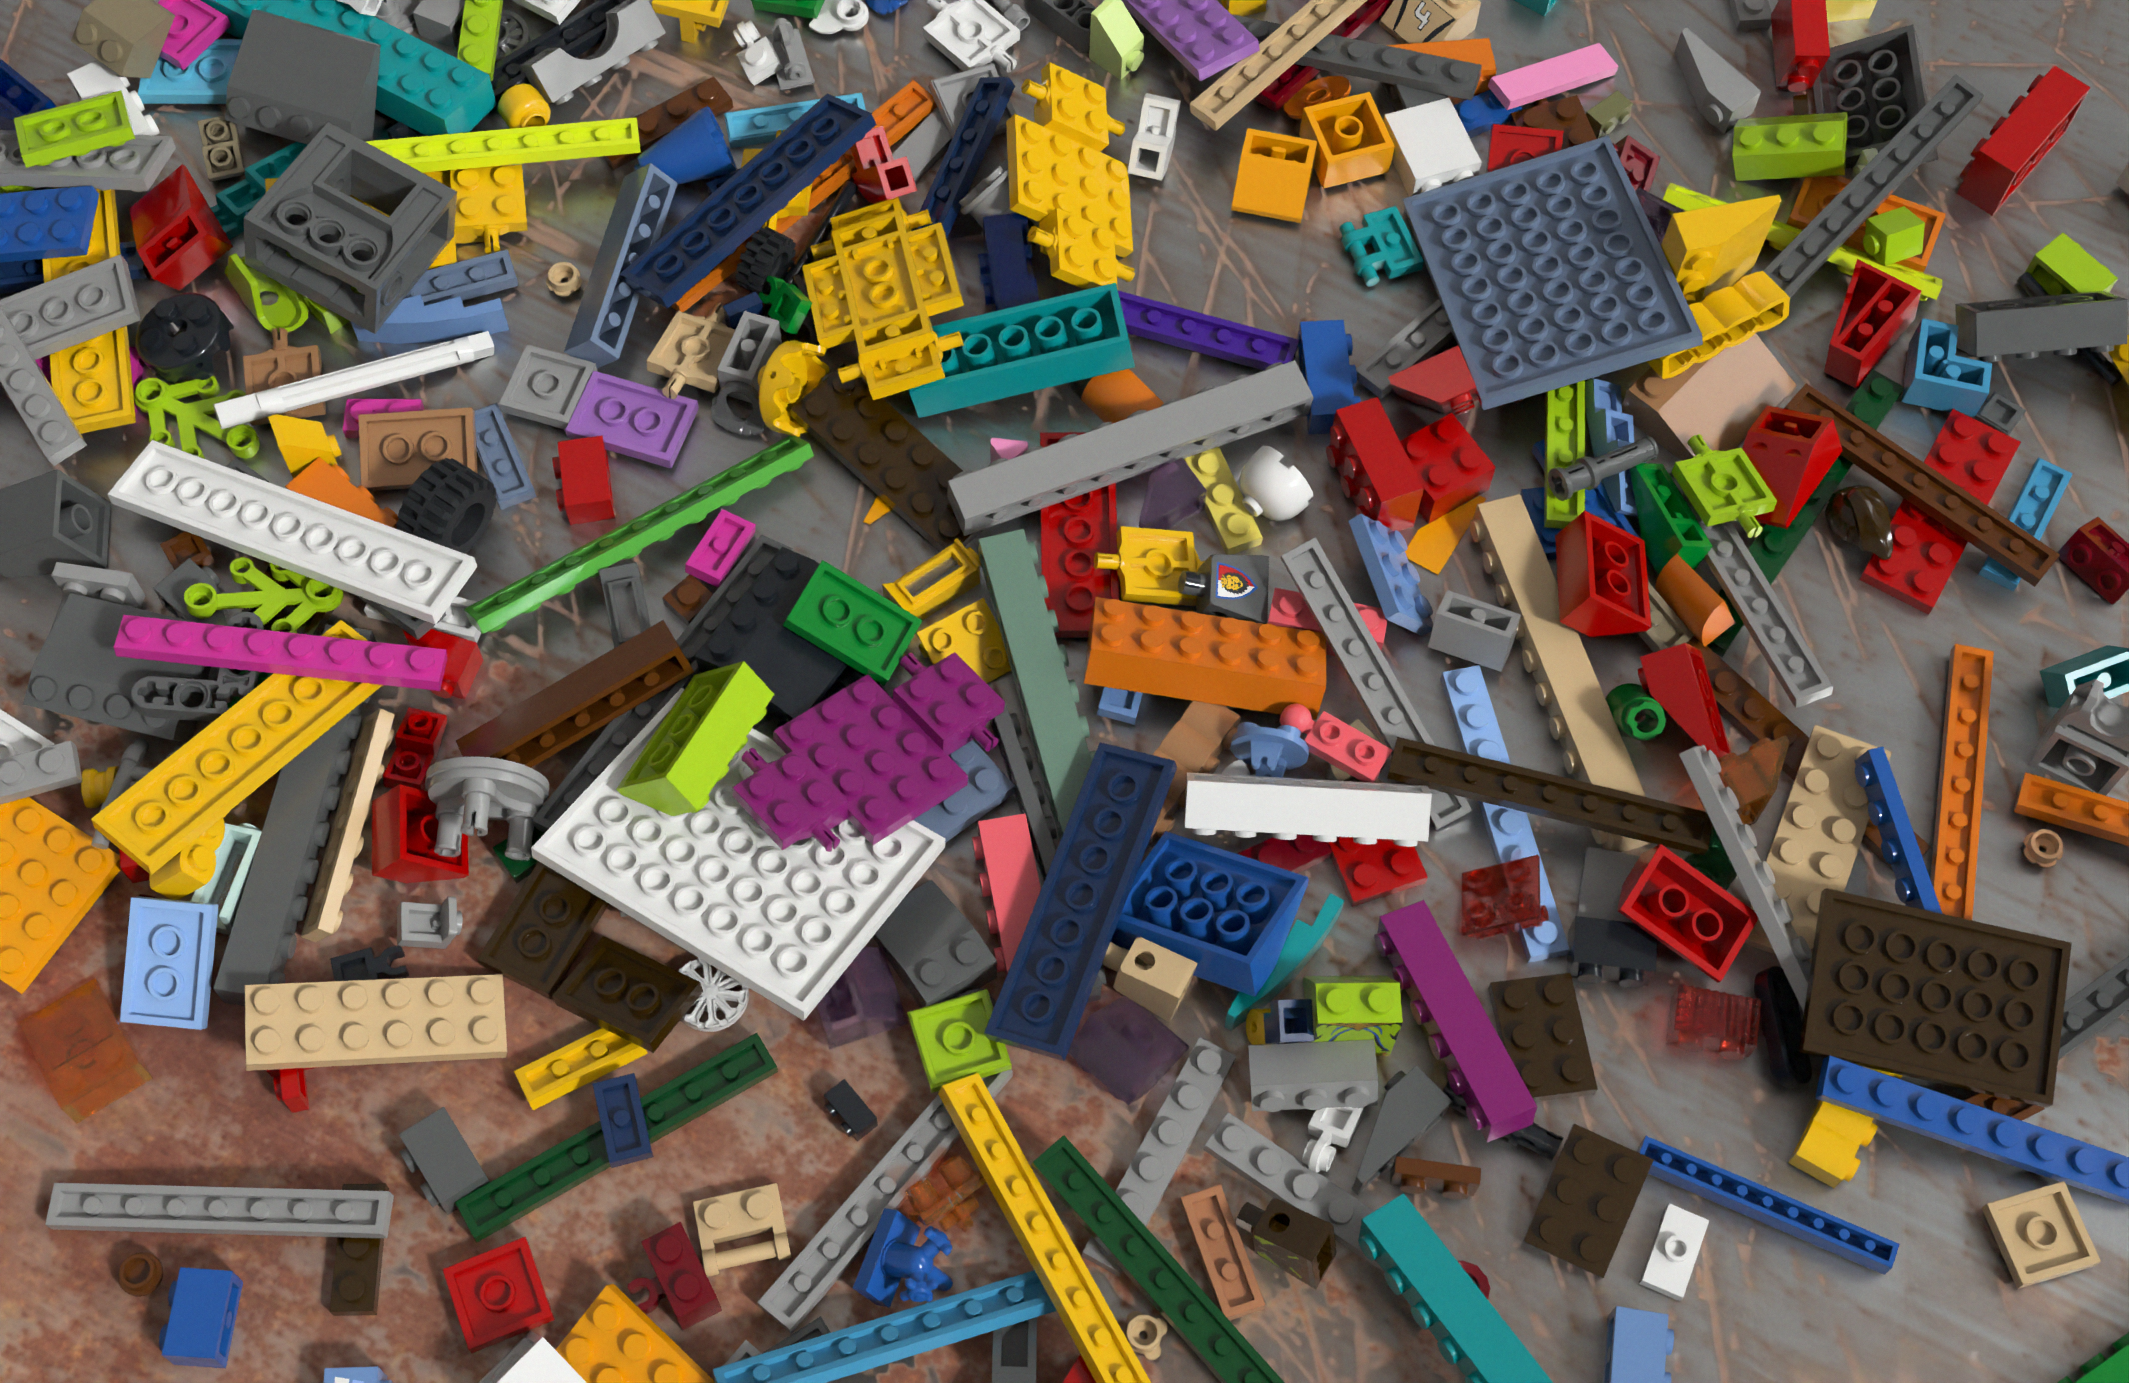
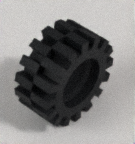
M769 227L760 228L758 234L754 233L752 235V242L748 241L745 245L746 252L741 253L740 259H742V262L737 265L736 269L739 271L736 274L737 284L752 293L756 291L758 295L760 292L770 294L771 284L766 279L768 276L784 279L789 267L794 263L791 260L796 254L794 240Z

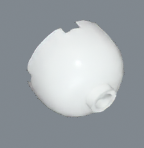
M1263 445L1251 456L1242 469L1240 488L1245 496L1242 503L1255 517L1261 514L1270 520L1284 521L1292 519L1302 512L1313 501L1311 498L1314 495L1300 471L1294 465L1288 469L1279 461L1284 456L1270 446Z

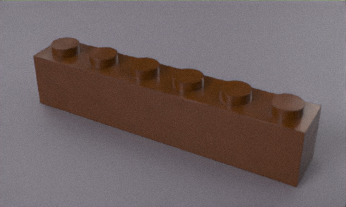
M662 620L456 740V743L463 757L498 758L532 768L694 673V670L666 623Z

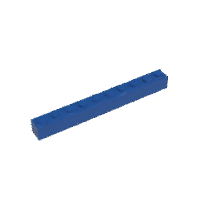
M1645 1136L1640 1143L1637 1152L1654 1159L1648 1172L1652 1176L1883 1275L1893 1267L1899 1243L1648 1136Z

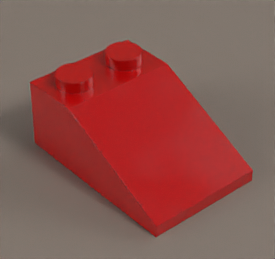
M1682 643L1641 656L1642 668H1638V676L1644 691L1649 690L1651 696L1699 746L1705 745L1707 751L1711 750L1719 762L1724 764L1733 763V756L1701 650L1687 643Z

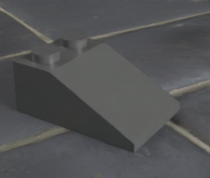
M933 880L908 893L873 936L919 1008L951 1000L957 997L959 993L981 988L997 978V960L976 929Z

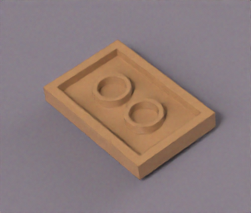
M472 407L358 415L361 485L368 491L408 489L432 464L440 462L445 458H453L478 474L475 411Z

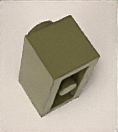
M1618 90L1586 112V116L1597 139L1604 134L1608 135L1618 124H1624L1631 116L1630 111L1633 103Z

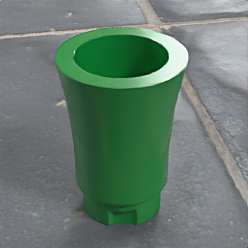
M1635 683L1622 684L1612 689L1605 699L1621 736L1632 737L1637 740H1649L1663 731L1666 722L1663 708L1651 696L1650 691H1644L1641 685ZM1642 710L1641 718L1635 721L1636 714Z

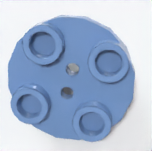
M1243 722L1238 725L1237 732L1232 736L1230 750L1236 758L1252 765L1253 769H1256V776L1283 778L1285 770L1299 768L1307 763L1310 748L1300 738L1301 731L1296 727L1282 725L1275 729L1260 727L1251 722Z

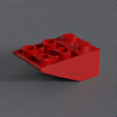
M183 164L129 208L136 249L154 280L178 291L182 290L233 247L187 167Z
M1768 405L1765 407L1748 430L1742 447L1777 500L1772 512L1755 515L1756 520L1759 523L1787 529L1843 451L1833 418Z

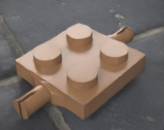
M277 328L273 329L271 332L273 349L260 354L243 356L246 395L323 375L321 352L318 345L299 348L288 346V331L284 328H279V335ZM324 401L277 415L295 418L325 415L326 404ZM268 417L250 422L251 426L270 423Z

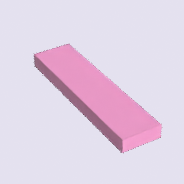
M1597 43L1491 77L1488 87L1505 109L1510 110L1613 76L1619 66L1602 45Z

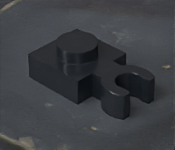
M391 946L385 949L379 957H375V953L370 947L330 958L335 981L377 980L383 978L400 979L409 976L406 966L390 967L395 959L405 957V952L401 946Z

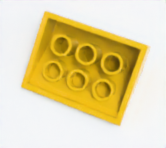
M1780 195L1672 214L1661 248L1688 305L1702 302L1712 291L1732 287L1741 277L1751 274L1782 201Z

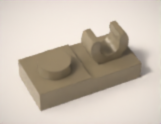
M1648 582L1652 627L1648 631L1637 632L1638 635L1653 652L1688 642L1694 635Z

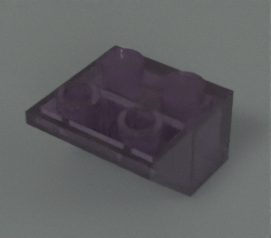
M864 947L815 1007L829 1049L908 1024L886 956L881 947Z

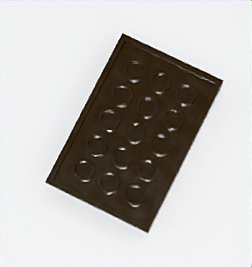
M1826 888L1821 892L1798 1052L1823 1058L1833 1056L1867 1068L2041 1107H2050L2053 1105L2072 943Z

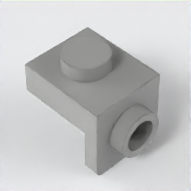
M447 896L442 904L400 902L397 906V946L446 949L455 936L460 934L462 929L463 917L462 912L457 911L456 897Z

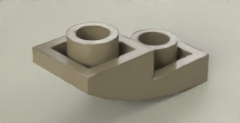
M225 115L197 121L209 182L245 175L237 124L226 121Z

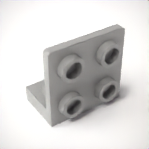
M56 562L51 575L64 594L53 625L70 593L141 609L145 594L132 573Z

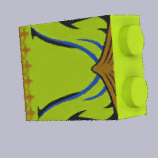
M1386 975L1303 977L1304 999H1312L1314 1041L1312 1042L1374 1039L1376 1056H1390L1403 1024L1400 982Z

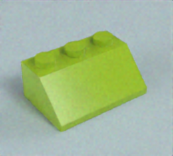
M1847 112L1739 119L1734 126L1732 153L1736 181L1845 175Z

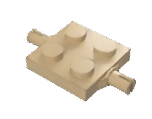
M721 302L716 303L707 317L693 316L677 311L646 360L647 371L670 378L662 389V393L667 398L671 395V399H676L685 384L713 393L718 389L720 384L717 369L735 332V329L729 328L722 323L725 318L724 303L722 306Z

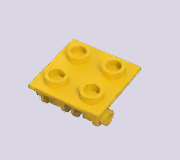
M984 597L916 633L921 642L918 645L924 658L929 657L933 665L955 652L985 683H989L1011 671L999 626Z

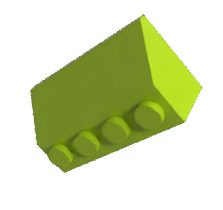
M745 661L694 675L616 790L625 797L670 816L700 811L710 799L708 794L716 782L720 781L729 771L728 764L735 753L739 752L748 742L747 735L753 726L766 715V706L774 696V693Z

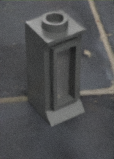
M637 562L599 570L614 648L651 627Z

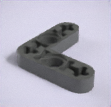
M251 612L237 613L227 623V626L242 628L251 626L252 629L265 630L260 617ZM219 667L217 681L149 676L138 680L131 690V697L137 711L143 716L213 722L229 709L227 703H230L233 697L238 696L241 700L258 686L260 672L248 671L247 673L236 675L231 673L229 668ZM151 691H157L159 697H154L152 703H146L144 697H148ZM171 691H174V692H173V702H174V705H170V704H169V701H168V699H172V697H171ZM190 692H199L204 695L203 702L197 707H185L181 701ZM212 694H216L218 701L214 700L215 708H212Z

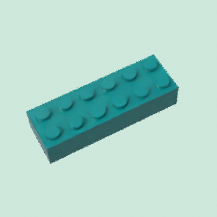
M1116 283L932 326L933 331L938 337L959 330L964 346L943 352L941 363L945 374L944 379L909 389V393L918 418L1135 367Z

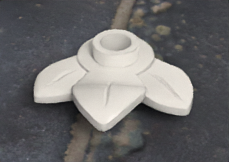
M825 0L817 19L814 18L810 22L809 28L820 34H833L842 29L847 31L858 30L869 19L868 8L861 0Z

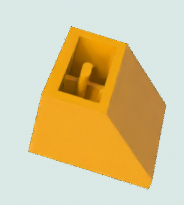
M1247 128L1231 210L1301 223L1314 165L1317 141Z

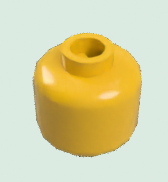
M518 84L510 87L502 94L498 102V112L509 129L546 126L550 120L551 110L548 103L540 92L530 84Z

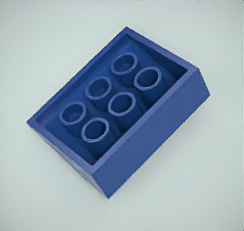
M1165 831L1137 871L1111 941L1130 950L1135 939L1142 937L1198 963L1193 974L1194 976L1256 997L1277 964L1309 880L1307 876Z

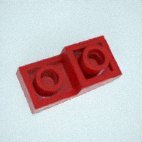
M408 708L395 735L397 747L382 776L384 787L394 788L401 784L420 790L425 789L426 772L436 761L447 724V715Z

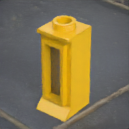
M956 538L953 544L893 583L882 584L883 597L919 619L925 620L980 584L981 563L979 556L971 547L965 548L959 539Z

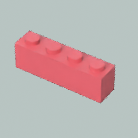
M1025 813L978 821V836L972 837L975 861L983 860L985 872L979 873L982 897L990 896L992 910H986L989 934H997L999 947L993 948V955L997 960V972L1004 971L1005 978L1041 891Z

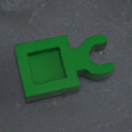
M768 276L766 280L771 284L770 294L760 292L758 296L762 303L772 305L768 315L772 319L778 320L780 327L785 332L797 335L808 315L812 302L795 285L786 283L781 278Z

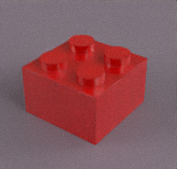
M1452 412L1400 441L1424 488L1418 512L1428 524L1489 490L1496 467Z

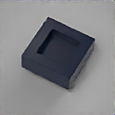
M756 291L723 306L726 326L735 330L744 311L764 316L763 304Z

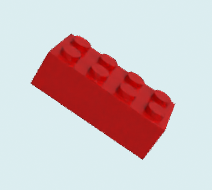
M2055 65L2045 76L2039 74L2029 86L2027 97L2025 98L2020 95L2008 111L2010 116L2007 119L2001 116L1989 133L1991 137L1988 140L1983 137L1974 147L1970 156L1975 159H1971L1961 172L1959 178L1963 182L1957 194L1993 216L2066 133L2091 87Z

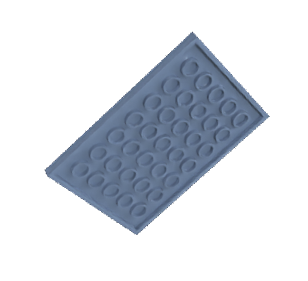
M1609 136L1403 199L1404 210L1456 343L1477 387V396L1483 411L1703 345L1702 333Z

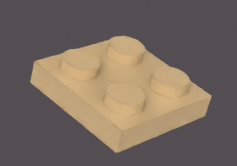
M2064 1181L1990 1202L1982 1207V1211L2017 1289L2090 1268L2101 1262Z

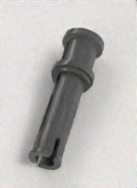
M1646 436L1599 457H1581L1576 460L1574 465L1564 469L1556 467L1549 471L1548 482L1550 489L1557 499L1561 501L1570 499L1574 492L1584 488L1587 490L1597 488L1601 480L1656 459L1659 453L1658 446L1652 437Z

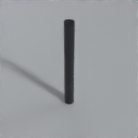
M851 181L844 183L783 280L786 283L793 284L792 276L799 274L802 278L804 275L802 266L810 264L814 259L811 245L819 244L826 240L833 229L830 218L842 215L858 189L855 183Z
M2029 272L2024 273L2018 278L2017 283L2030 297L2050 296ZM2091 347L2077 348L2111 386L2123 378L2121 373L2102 352H2091Z

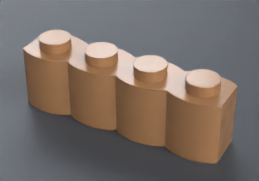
M1192 701L1181 719L1173 726L1158 749L1152 754L1174 760L1177 770L1150 837L1149 845L1158 836L1161 838L1165 831L1170 832L1176 821L1172 816L1180 807L1185 809L1187 772L1214 774L1220 763L1217 756L1224 749L1230 751L1232 736L1237 732L1241 716L1227 707Z

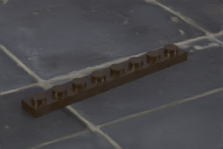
M1397 737L1387 779L1412 785H1424L1432 790L1657 845L1662 844L1665 847L1705 856L1708 850L1712 822L1705 811Z

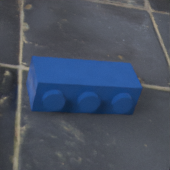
M1344 320L1303 321L1299 324L1297 335L1299 340L1297 349L1299 367L1314 397L1309 415L1306 416L1308 435L1330 434V427L1333 426L1336 410L1361 402L1360 396H1354L1353 387H1356L1357 384L1356 366L1349 363V356H1352L1353 351L1351 334H1345Z

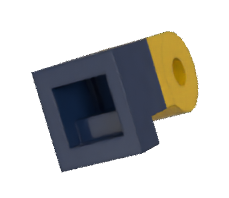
M1312 999L1270 1001L1271 1008L1252 1009L1247 1015L1246 1034L1248 1040L1253 1045L1314 1041Z

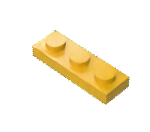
M601 1028L515 1070L514 1073L532 1110H535L648 1054L646 1049Z

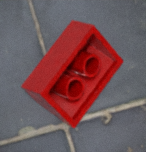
M1459 346L1388 377L1398 397L1443 414L1453 412L1454 416H1459L1474 409V402L1479 400L1477 387Z
M1584 510L1555 535L1560 622L1589 637L1648 631L1652 626L1645 541Z
M1662 844L1641 854L1622 885L1617 909L1619 913L1717 983L1721 982L1758 921L1754 910Z

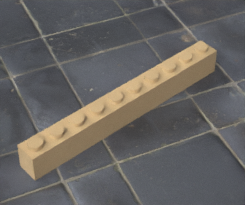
M1517 494L1477 504L1473 520L1470 521L1472 538L1481 545L1484 568L1488 574H1492L1494 577L1499 604L1502 607L1505 606L1509 611L1521 614L1515 639H1519L1523 649L1522 660L1527 672L1533 673L1537 683L1535 687L1537 699L1542 706L1546 705L1550 715L1549 726L1552 736L1555 740L1559 739L1563 747V761L1567 772L1574 774L1577 781L1646 797L1577 630L1569 628L1560 622L1558 584L1521 495ZM1591 828L1596 843L1602 844L1606 850L1624 852L1651 844Z

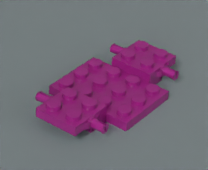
M955 652L928 667H925L913 653H908V657L905 655L901 659L900 665L905 668L912 678L893 689V699L867 674L774 730L773 741L786 753L783 757L767 763L756 752V749L750 748L749 752L745 751L741 760L754 773L732 787V796L781 850L786 849L798 840L813 837L827 852H831L832 847L836 849L840 844V839L830 829L846 819L872 845H875L967 786L968 775L948 755L972 741L973 738L985 751L993 749L998 743V738L985 726L991 719L1004 712L1005 701Z

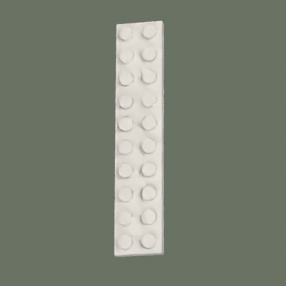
M154 440L148 444L107 494L111 503L435 625L477 568L475 558Z

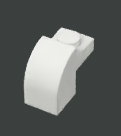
M1145 94L1138 132L1132 143L1128 166L1129 174L1162 181L1174 146L1177 132L1175 129L1181 100Z

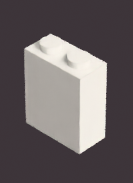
M1450 98L1384 115L1383 122L1395 146L1392 162L1409 197L1479 175L1482 162Z

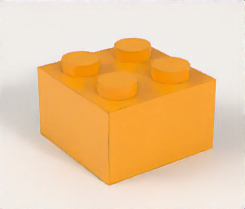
M1370 92L1303 108L1299 135L1300 138L1317 141L1313 167L1323 189L1389 172L1395 146Z

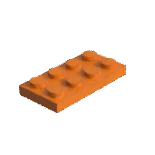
M1839 175L1805 177L1786 224L1804 230L1852 180ZM1891 194L1870 217L1905 206L1925 222L1922 254L1896 262L1924 272L1946 214ZM1866 221L1843 243L1844 245L1866 252L1863 245Z

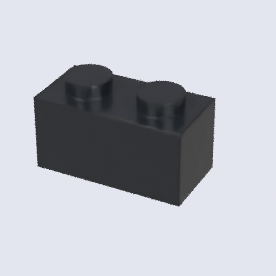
M845 1079L824 1094L825 1110L832 1118L837 1116L842 1122L840 1124L841 1129L848 1137L853 1136L858 1142L878 1126L877 1117Z

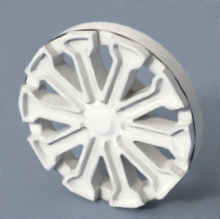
M698 957V959L693 961L690 960L678 971L699 981L703 989V993L692 1005H696L693 1012L688 1015L685 1014L681 1021L695 1030L704 1032L719 1031L731 1026L742 1016L749 1001V988L732 977L723 980L726 974L719 969L714 977H712V965ZM703 967L704 979L695 969ZM737 985L742 986V990L739 992L728 990ZM726 1001H735L739 1004L737 1008H731ZM721 1010L726 1015V1019L719 1020L716 1011ZM703 1012H708V1020L700 1022L699 1019Z

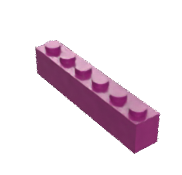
M1422 900L1379 916L1378 932L1374 935L1377 949L1382 957L1388 956L1392 963L1394 980L1400 982L1401 991L1406 990L1411 999L1410 1008L1416 1022L1419 1025H1425L1430 1035L1428 1040L1434 1056L1438 1060L1443 1059L1449 1070L1447 1077L1453 1092L1456 1095L1461 1094L1468 1106L1466 1107L1467 1117L1475 1131L1481 1130L1488 1143L1533 1125L1537 1105L1425 901Z

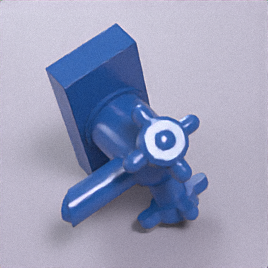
M884 1208L853 1289L874 1304L890 1308L900 1280L905 1278L907 1290L900 1293L902 1301L931 1302L933 1300L932 1290L948 1291L953 1285L951 1277L933 1265V1259L940 1251L946 1256L951 1253V1242L944 1232L933 1226H928L924 1232L928 1239L921 1247L915 1246L914 1244L921 1228L898 1210Z

